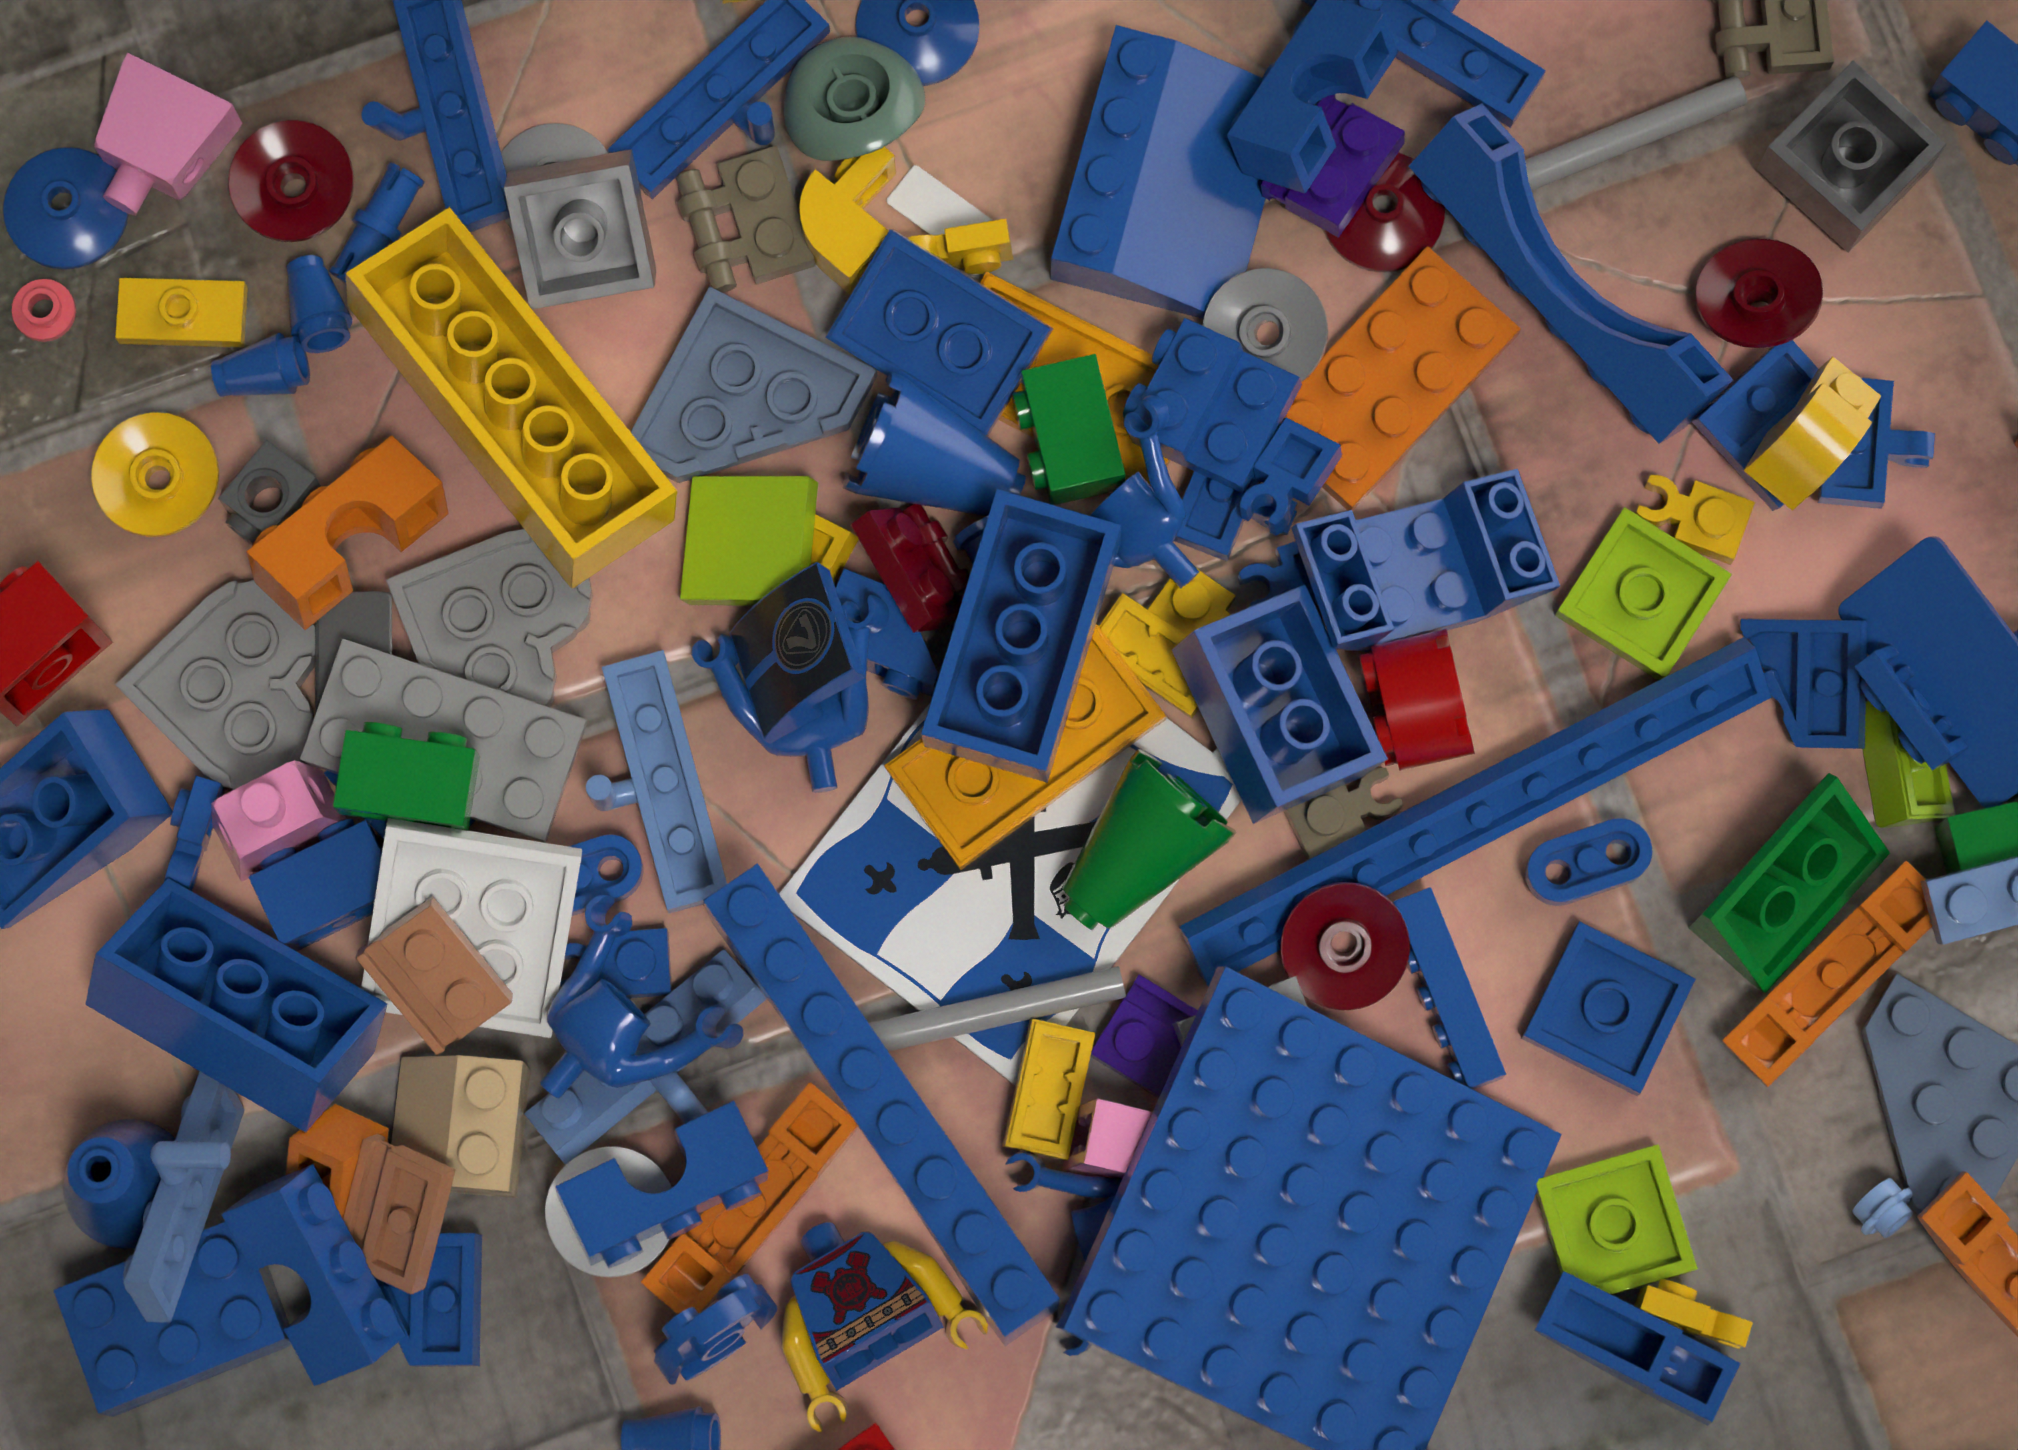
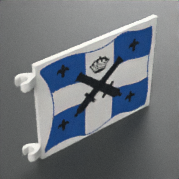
M929 703L779 895L795 916L918 1011L928 1010L1109 969L1114 966L1180 879L1112 929H1108L1099 923L1093 930H1090L1075 919L1063 906L1070 897L1064 892L1062 886L1125 766L1137 749L1144 750L1163 763L1158 771L1164 777L1167 774L1174 778L1179 776L1205 798L1226 820L1242 799L1218 748L1212 753L1166 717L1164 722L960 870L884 767L885 764L922 738L921 732L929 710ZM1080 1008L1034 1019L1067 1026ZM1030 1020L952 1038L1016 1086Z

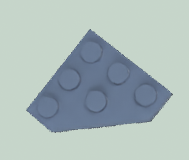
M709 286L633 426L631 433L667 478L677 483L691 480L692 476H704L848 431L878 376L877 369Z
M1896 973L1890 979L1862 1027L1861 1035L1867 1056H1870L1880 1091L1878 1097L1891 1144L1895 1145L1904 1178V1182H1902L1903 1188H1909L1913 1193L1908 1206L1920 1214L1962 1171L1968 1172L1991 1199L1994 1200L2018 1158V1045Z

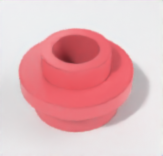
M38 279L27 283L17 292L12 303V318L15 325L23 335L34 341L49 342L62 337L71 328L76 316L75 301L68 289L61 283L51 279ZM38 301H52L53 308L49 315L43 318L33 316L32 310Z

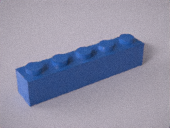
M1429 887L1393 901V904L1400 911L1409 933L1410 954L1407 968L1411 974L1417 972L1422 985L1417 991L1425 1011L1432 1009L1437 1022L1436 1025L1432 1026L1436 1041L1441 1049L1447 1047L1452 1062L1447 1064L1452 1080L1474 1090L1503 1079L1506 1075L1505 1069L1432 888Z

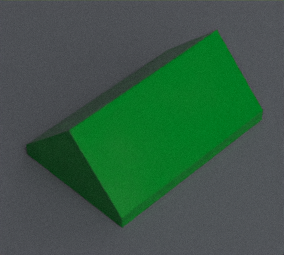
M1828 773L1693 922L1689 929L1753 986L1766 993L1888 857L1890 852L1838 777Z

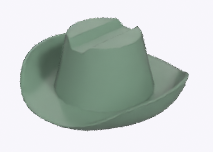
M839 37L814 47L794 67L785 92V125L795 146L813 159L835 161L858 157L879 150L904 134L917 121L924 110L925 90L919 75L912 65L894 50L865 38Z

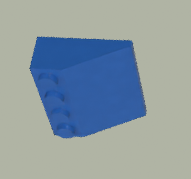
M1116 25L1051 257V280L1204 319L1208 304L1219 288L1231 278L1247 271L1266 198L1262 197L1261 184L1264 180L1242 174L1227 137L1234 117L1246 107L1261 85L1262 77L1177 40Z

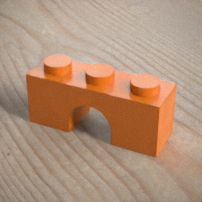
M391 435L376 448H368L361 452L354 459L349 470L329 486H322L311 492L304 500L301 508L280 525H272L259 534L253 546L246 551L255 583L304 630L308 629L353 592L346 560L336 551L338 546L352 535L375 533L386 538L400 552H403L449 514L443 483Z

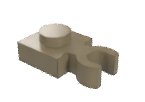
M1376 768L1363 776L1358 788L1348 792L1346 786L1343 785L1284 811L1307 860L1366 831L1362 822L1363 818L1369 816L1376 820H1385L1395 816L1403 806L1401 798L1394 799L1386 804H1380L1371 796V788L1375 784L1382 783L1388 779L1389 773L1387 768Z

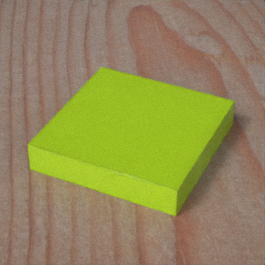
M692 476L680 600L689 605L754 606L776 587L811 565L818 482L810 476Z
M1624 507L1555 616L1659 681L1668 676L1732 574Z
M1659 1144L1538 1179L1536 1197L1560 1275L1565 1271L1614 1295L1658 1282L1660 1279H1669L1698 1269Z

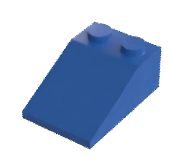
M109 709L63 712L0 768L1 929L12 927L126 854L172 815L171 807Z

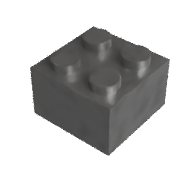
M1853 60L1768 146L1757 170L1849 253L1933 167L1947 144Z
M632 149L508 172L504 184V192L527 299L532 310L654 288L657 269Z

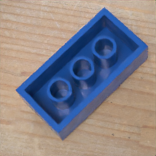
M996 490L921 732L925 747L1048 783L1121 544V525L1003 490Z
M169 878L95 954L85 1005L304 1132L309 1130L374 1054L387 1008L386 1002Z

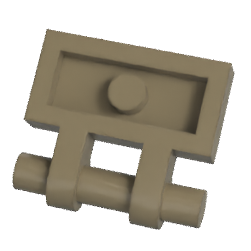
M1712 0L1719 7L1721 31L1715 34L1717 55L1724 57L1727 78L1733 76L1744 78L1749 76L1751 73L1748 54L1758 51H1766L1768 75L1831 69L1834 58L1827 0H1760L1763 25L1745 27L1743 0Z
M777 145L717 163L724 187L706 190L700 170L697 169L685 171L676 177L682 198L678 200V206L683 220L691 223L699 248L695 251L694 256L699 271L708 275L712 288L722 293L736 288L737 284L731 267L749 262L756 285L815 267L813 254L809 250L803 236L800 214ZM732 211L741 238L729 242L722 241L715 216Z

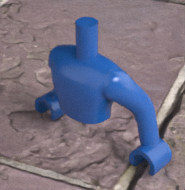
M873 595L868 596L869 613L864 621L860 619V609L855 602L846 601L842 605L865 678L821 701L820 705L824 715L772 743H768L763 739L748 689L742 682L736 668L739 661L731 637L720 634L718 639L720 652L715 660L713 659V649L709 642L698 640L692 647L694 661L699 666L712 671L721 694L734 717L769 753L776 756L807 757L813 793L828 792L838 788L831 749L863 735L867 727L869 701L866 670L870 634L881 631L889 619L887 604L879 597Z
M607 895L595 896L586 906V923L594 932L575 970L556 994L547 1013V1023L566 1052L543 1077L540 1083L545 1090L558 1099L561 1098L584 1070L610 1087L621 1088L675 1072L712 1047L733 1048L743 1038V1027L739 1024L729 1025L723 1034L717 1037L716 1025L724 1016L725 1009L716 1006L707 1007L697 1018L696 1030L684 1038L652 1052L634 1055L643 1033L651 1023L642 1011L612 983L605 979L598 981L615 937L625 935L632 926V916L627 912L616 914L612 921L606 925V913L615 902L613 897Z

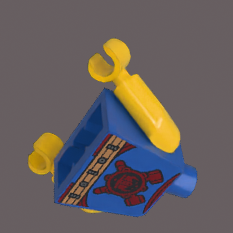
M831 1222L821 1223L811 1228L802 1237L801 1245L811 1263L795 1271L790 1277L795 1296L785 1306L781 1345L800 1392L808 1393L811 1399L807 1418L808 1423L814 1430L818 1432L823 1431L821 1422L815 1413V1408L822 1402H830L836 1405L843 1424L846 1420L848 1411L846 1402L836 1392L828 1391L826 1385L830 1381L836 1391L944 1328L939 1318L940 1316L945 1315L948 1319L945 1327L946 1336L956 1347L969 1349L957 1334L958 1323L965 1317L972 1318L983 1334H987L988 1323L985 1317L979 1312L965 1310L960 1302L963 1296L932 1256L898 1241L881 1244L870 1231L861 1232L845 1242L836 1226Z

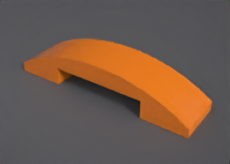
M1907 860L1842 921L1721 1041L1766 1087H1769L1852 1003L1932 927L1920 882L1926 879Z
M809 1082L769 1129L768 1132L770 1134L758 1147L768 1169V1180L758 1185L762 1194L732 1210L727 1211L722 1202L704 1211L700 1215L703 1222L694 1229L680 1235L640 1283L677 1314L691 1307H694L699 1314L707 1309L716 1299L717 1293L731 1282L751 1260L844 1147L858 1128L853 1118Z
M1962 1171L1917 1218L1961 1276L2018 1337V1235L2007 1224L2011 1219L1968 1172Z

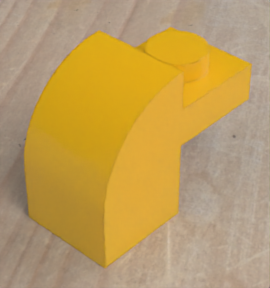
M886 147L865 155L845 159L834 175V178L838 180L835 184L815 169L806 181L801 194L800 219L805 242L813 254L815 264L850 295L889 230L864 210L896 175L895 155Z
M1832 356L1817 370L1795 408L1766 433L1745 467L1744 472L1793 511L1835 472L1856 447L1872 424L1868 417L1881 395Z

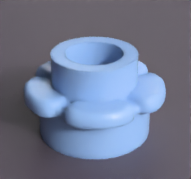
M1892 1178L1884 1180L1870 1190L1852 1211L1863 1224L1861 1232L1864 1235L1879 1232L1884 1238H1887L1898 1231L1913 1215V1211L1907 1206L1913 1195L1912 1191L1909 1188L1902 1190Z

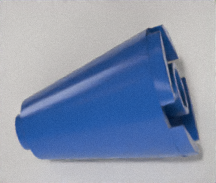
M895 372L888 374L885 380L888 386L894 390L891 396L878 392L851 455V458L859 461L856 467L859 470L858 476L855 477L845 473L843 489L860 495L982 516L989 515L997 489L1021 495L1026 476L1017 472L1020 463L1017 457L904 376Z
M122 1119L101 1125L79 1142L66 1165L63 1178V1193L68 1212L83 1233L106 1246L120 1249L137 1247L143 1230L145 1208L150 1201H153L161 1180L151 1160L150 1152L152 1147L158 1142L175 1141V1137L148 1121Z

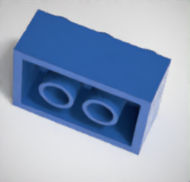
M1305 584L1198 628L1172 649L1253 824L1357 780L1387 760V756L1336 649L1333 648L1329 634Z
M226 1222L202 1231L171 1323L145 1321L131 1295L127 1293L124 1286L123 1275L126 1261L53 1290L97 1412L106 1416L115 1417L292 1345L284 1331L289 1322L268 1266L252 1272Z

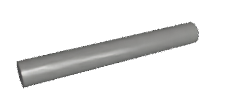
M1737 76L1730 77L1526 159L1527 175L1531 190L1746 105L1747 98L1742 83Z
M1117 966L870 1022L869 1024L889 1052L1126 998L1120 968Z

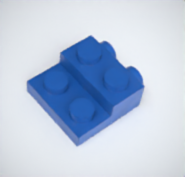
M1184 318L1177 332L1167 329L1160 337L1152 357L1153 364L1159 367L1148 387L1138 383L1133 388L1126 401L1123 417L1125 418L1126 414L1134 412L1140 416L1145 424L1152 426V415L1144 407L1142 399L1150 395L1159 396L1166 402L1170 413L1167 425L1157 432L1163 457L1244 494L1254 477L1253 466L1281 426L1302 386L1301 379L1295 374L1244 352L1240 342ZM1130 435L1132 442L1141 447L1140 439Z

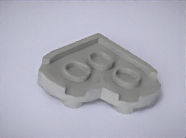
M521 529L502 533L386 579L419 664L547 707L552 706L555 698L554 687L557 678L553 652L574 640L578 632L584 630L589 624L591 618L590 607L593 598L590 578L571 589L528 533Z
M254 580L239 584L237 581L228 582L208 595L115 685L207 778L221 783L225 790L231 792L285 763L294 760L302 763L300 757L314 720V712L301 692L300 687L315 665V623L304 630Z

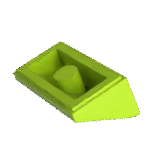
M1869 700L1866 701L1865 749H1863L1876 825L1879 828H1891L1940 821L1954 816L1955 810L1946 764L1931 770L1926 762L1921 764L1914 760L1900 742L1898 734L1902 730L1887 710L1881 712Z

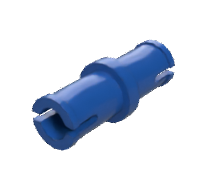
M388 163L386 172L365 210L357 209L352 218V222L356 226L334 266H331L329 273L337 279L346 283V272L400 238L402 233L397 228L418 190L424 185V181L407 169L402 168L400 171L398 165Z

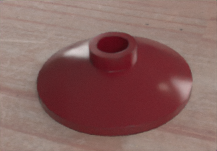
M279 121L258 129L241 144L234 155L229 170V194L238 215L253 231L275 241L300 242L325 233L344 215L353 195L354 171L344 146L328 130L306 121ZM294 179L304 181L306 183L305 190L299 196L290 197L284 194V188L289 181Z
M1401 153L1395 156L1339 237L1323 229L1333 249L1352 265L1374 272L1402 270L1407 268L1427 246L1433 249L1437 243L1444 225L1445 206L1434 201L1424 191L1421 180L1408 167L1413 162V158ZM1379 196H1388L1394 200L1396 208L1390 213H1381L1375 209L1373 200Z
M1771 239L1745 240L1722 249L1705 264L1696 284L1697 309L1706 326L1721 339L1734 345L1748 348L1774 347L1797 338L1815 321L1823 301L1822 279L1812 260L1796 247ZM1759 301L1769 304L1763 307L1751 306L1752 303Z
M1339 882L1313 890L1294 906L1282 930L1281 957L1288 977L1296 976L1302 994L1307 999L1329 1009L1356 1010L1380 1001L1396 987L1408 964L1410 938L1400 911L1384 894L1363 884ZM1347 931L1356 938L1354 947L1350 951L1343 953L1334 950L1331 946L1333 937L1339 932Z

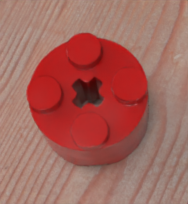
M1447 629L1371 646L1372 653L1360 655L1371 704L1374 706L1384 703L1386 714L1374 716L1378 740L1387 756L1385 766L1398 764L1399 771L1475 754Z

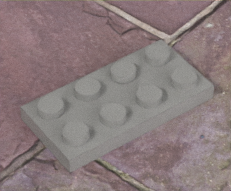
M342 638L300 760L302 763L338 774L345 730L362 732L364 722H376L400 727L403 729L401 738L427 742L428 732H443L466 737V748L476 749L480 756L470 818L546 843L581 744L587 720Z

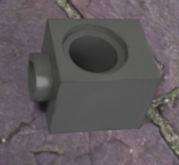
M266 439L218 499L231 515L226 520V525L245 541L253 545L261 532L272 525H280L301 508L304 500L311 492L322 486L313 474ZM278 488L283 491L282 501L273 511L260 513L253 510L254 499L262 490Z

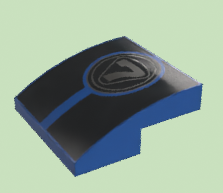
M818 562L800 571L763 597L730 631L731 640L763 739L768 743H772L824 715L820 705L821 701L865 678L830 570Z

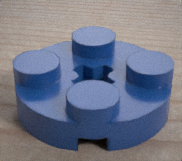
M743 1274L725 1285L716 1295L719 1301L700 1314L694 1307L688 1308L672 1318L662 1328V1332L667 1338L655 1348L654 1363L670 1385L676 1384L680 1373L685 1381H688L708 1371L746 1344L742 1337L745 1332L744 1328L753 1320L760 1330L771 1321L778 1307L762 1284H755L749 1274Z

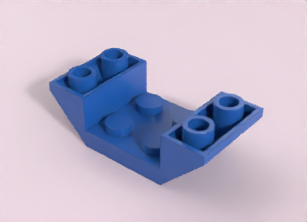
M1518 468L1462 482L1443 499L1355 520L1353 511L1349 510L1297 523L1291 527L1333 648L1368 652L1372 651L1371 646L1443 629L1448 631L1467 626L1560 587Z

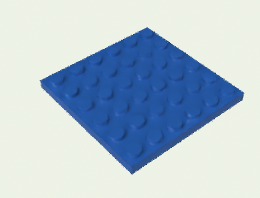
M1226 966L1217 967L1056 1328L1312 1450H1426L1538 1191L1536 1185L1538 1179L1544 1177L1562 1134Z

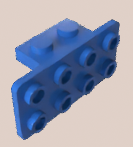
M1936 536L1927 537L1846 598L1840 604L1838 613L1842 620L1867 621V654L1869 656L1854 666L1863 678L1860 681V687L1869 702L1881 712L1887 710L1902 731L1899 732L1898 736L1909 755L1918 763L1923 764L1926 762L1931 770L1949 762L1983 807L1999 806L2018 793V639L1945 542Z

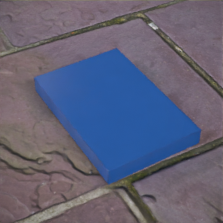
M890 229L825 338L886 376L891 372L904 376L983 434L989 436L1011 400L1012 393L1017 390L1021 383V371L1031 367L1054 328L902 234Z

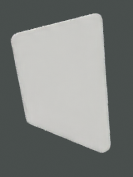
M917 165L912 166L887 198V204L928 234L934 236L945 234V228L993 221Z

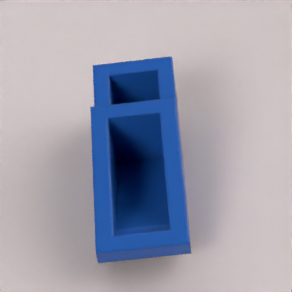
M1563 1271L1534 1330L1597 1368L1707 1426L1713 1422L1741 1364L1682 1334L1683 1330Z

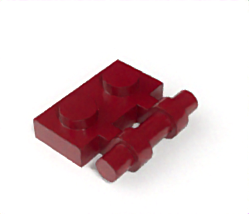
M913 504L901 511L900 507L869 510L850 524L913 633L943 629L957 619L970 573L967 569L960 570L945 545L948 535L939 521H931L923 505Z

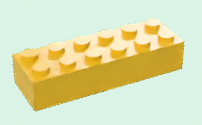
M450 207L346 272L347 306L571 589L675 520L677 489Z

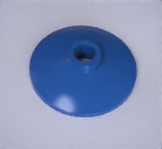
M862 0L856 18L857 37L877 42L900 54L912 65L919 75L923 86L942 82L960 71L973 55L979 38V14L974 0ZM914 10H921L929 16V20L923 26L915 27L906 21V17Z
M78 148L53 149L30 159L14 175L4 198V221L14 244L32 261L54 269L80 268L101 259L117 244L128 221V213L119 210L103 198L117 171L111 165L103 162L100 156ZM60 193L72 195V202L66 209L54 210L51 208L52 200L56 195Z

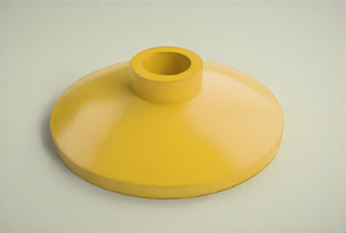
M144 413L121 422L103 439L96 451L92 464V488L100 508L120 528L145 537L168 536L190 527L208 510L218 488V460L208 438L193 423L169 413ZM157 471H167L170 473L168 485L161 490L151 489L149 487L151 475Z

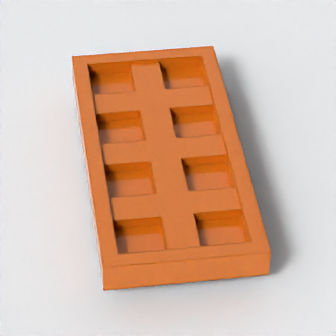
M1428 246L1322 357L1310 376L1301 382L1302 386L1285 418L1341 445L1342 457L1322 488L1348 511H1353L1510 345L1521 330L1516 323Z

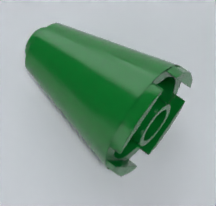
M1137 749L1129 759L1062 886L1064 892L1070 897L1063 906L1075 919L1090 930H1093L1099 923L1108 929H1112L1225 846L1236 834L1235 829L1226 826L1228 821L1183 779L1179 776L1174 778L1170 774L1164 777L1158 771L1163 763L1142 749Z

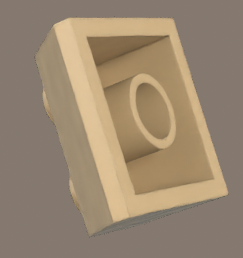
M461 1055L401 1057L391 1145L396 1147L400 1145L406 1146L456 1169L450 1190L452 1193L517 1198L526 1119L524 1113L527 1109L531 1070L523 1061Z

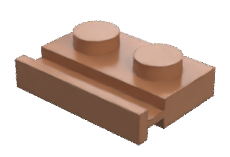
M433 896L383 931L381 936L368 946L365 944L358 949L357 961L436 1056L445 1051V1047L457 1038L462 1039L512 1003L513 993Z
M375 1134L363 1139L343 1220L355 1243L363 1251L366 1263L373 1276L412 1295L426 1288L456 1169L406 1146L400 1145L396 1147L385 1142L386 1137Z

